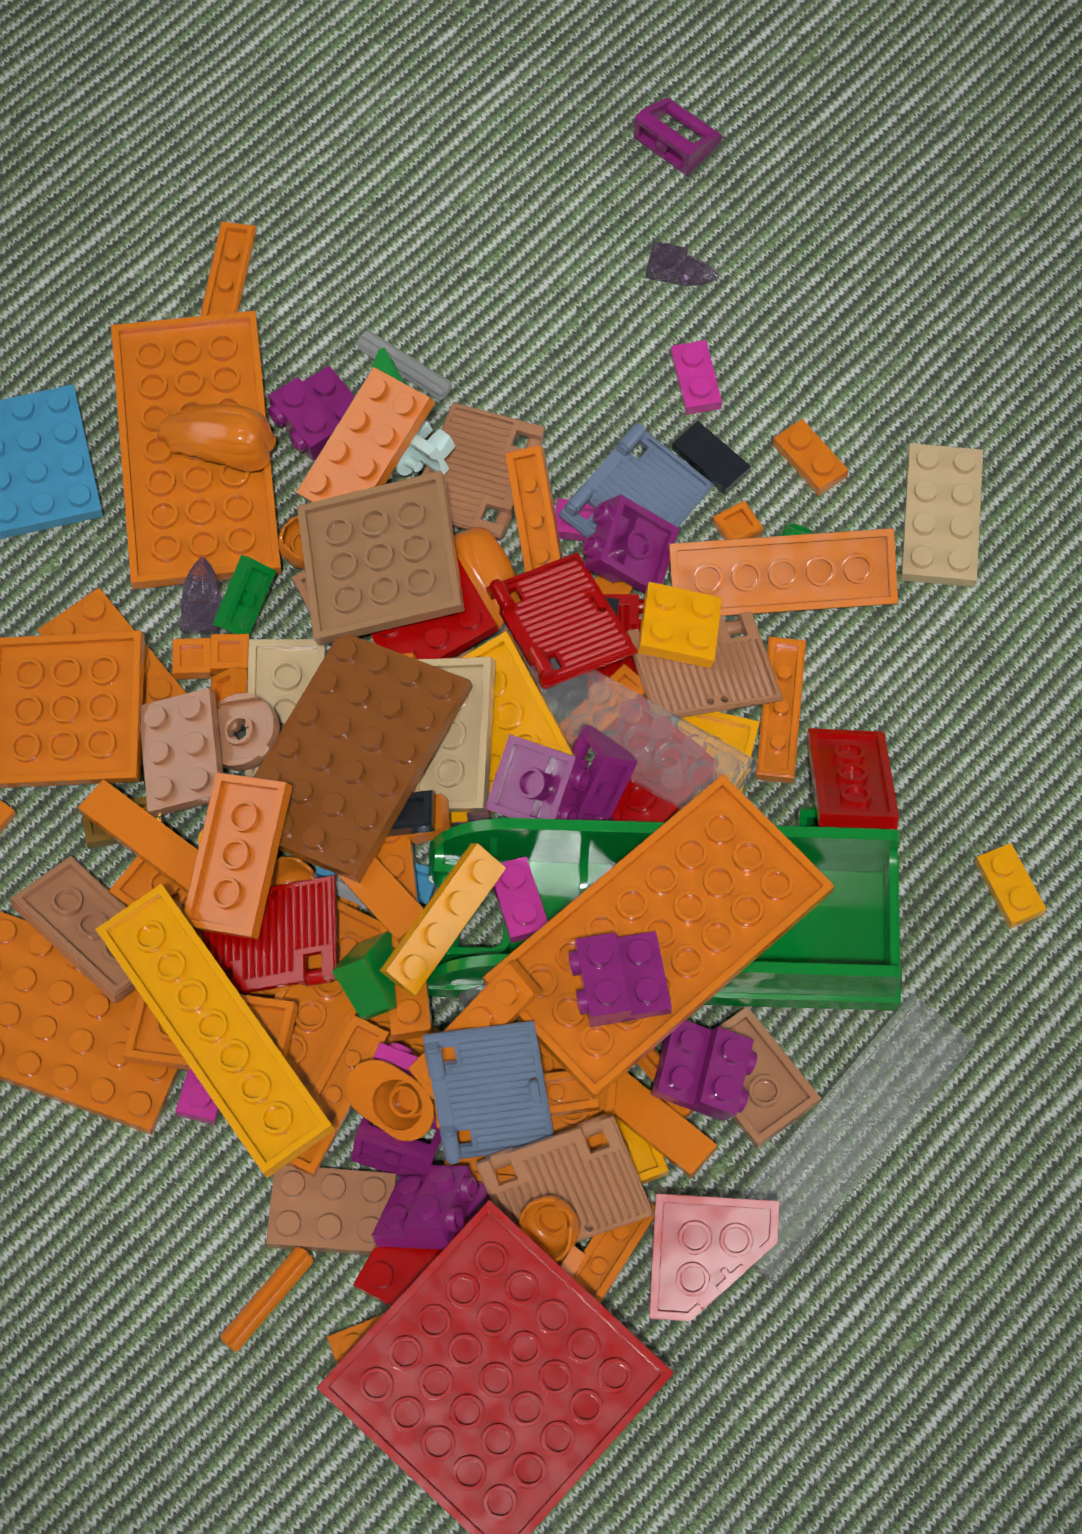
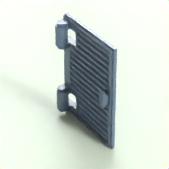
M635 424L584 485L570 498L558 516L588 538L594 534L597 523L593 521V514L588 520L578 514L582 507L587 503L596 509L601 502L622 494L678 528L714 484L647 433L642 425ZM637 443L647 450L639 460L630 453Z
M534 1021L423 1035L424 1053L434 1093L444 1156L449 1164L458 1163L460 1159L487 1156L513 1146L515 1148L554 1135ZM454 1047L456 1060L443 1061L442 1048ZM470 1130L472 1142L459 1144L457 1131Z

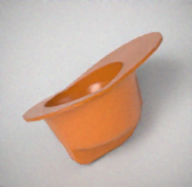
M370 1059L357 1064L350 1071L346 1081V1095L351 1106L361 1116L390 1136L401 1141H413L422 1138L431 1129L434 1121V1104L430 1095L413 1074H406L396 1066L383 1060Z

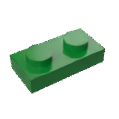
M241 555L212 625L231 634H249L250 636L276 570L250 557Z

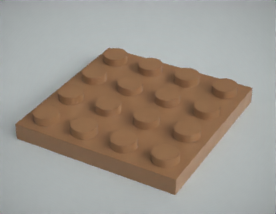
M442 471L297 506L313 638L318 646L332 643L336 638L347 635L357 637L465 611L446 480Z

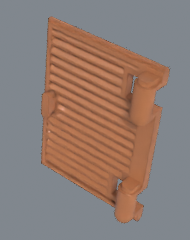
M453 402L441 429L451 437L455 444V448L444 459L449 467L444 476L452 526L465 530L473 527H483L488 529L496 540H502L512 520L514 509L505 453L522 449L513 446L517 434L528 437L525 448L542 446L545 427ZM426 466L422 475L434 473V471ZM487 507L498 510L494 523L482 520Z
M751 611L740 613L737 620L726 622L723 616H720L715 661L711 669L641 653L632 655L654 722L783 701ZM639 629L628 630V636L636 649H638ZM745 634V636H741V637H735V638H731V637H730V636H734V635Z
M603 1114L578 1123L576 1127L521 1147L515 1148L513 1146L487 1155L485 1159L475 1164L491 1202L517 1226H519L520 1213L532 1199L544 1195L558 1196L566 1200L573 1208L580 1224V1234L577 1242L654 1215L614 1115L606 1116ZM604 1132L609 1145L591 1151L587 1138ZM512 1164L517 1177L500 1183L496 1170Z

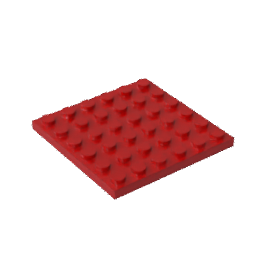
M489 1200L316 1388L470 1534H531L674 1372Z

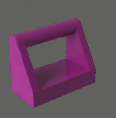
M669 97L642 109L634 117L633 138L686 176L716 148L723 138L722 134ZM666 114H669L702 139L691 143L660 120Z
M584 724L572 750L576 757L585 759L591 747L596 755L589 768L591 772L590 783L585 791H579L574 805L578 808L577 820L610 821L638 761L632 753L591 725Z
M435 1113L431 1129L436 1130L431 1144L418 1140H398L381 1128L373 1126L372 1122L363 1117L356 1131L351 1161L387 1173H396V1176L399 1177L400 1175L427 1176L431 1165H436L442 1148L440 1131L437 1129Z

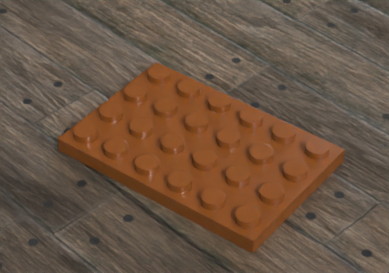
M352 635L336 638L281 729L275 745L265 756L253 778L282 781L292 785L278 850L360 883L473 686L470 680Z

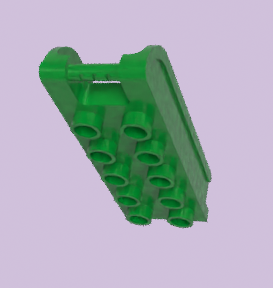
M494 818L472 821L449 828L439 833L430 841L428 881L436 884L438 890L471 843H478L500 863L527 856L541 903L549 922L666 822ZM776 826L835 885L834 891L704 1005L898 1011L901 1005L902 968L900 967L898 860L900 832L895 829ZM504 921L502 941L493 948L459 947V934L427 979L429 996L475 998L486 987L483 983V977L527 939L510 943Z

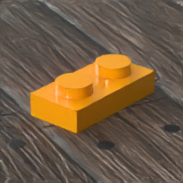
M1012 843L976 857L975 865L1009 929L1045 915L1047 909Z

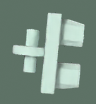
M425 420L394 470L400 475L406 476L413 471L419 472L424 464L434 472L442 471L444 475L449 470L444 459L455 448L451 437L439 428L426 441L425 438L433 430Z

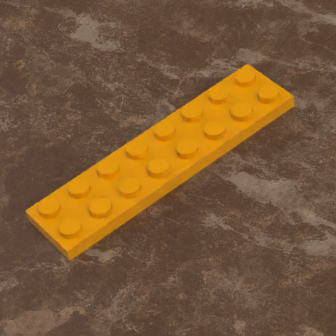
M162 884L95 929L266 1178L335 1130Z

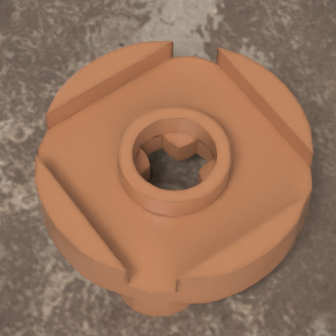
M237 693L230 695L218 703L221 707L217 709L222 767L234 771L248 770L262 763L265 756L277 742L280 733L279 719L274 709L268 703L253 694ZM245 724V727L248 728L246 736L242 739L234 737V732L240 731L241 725Z

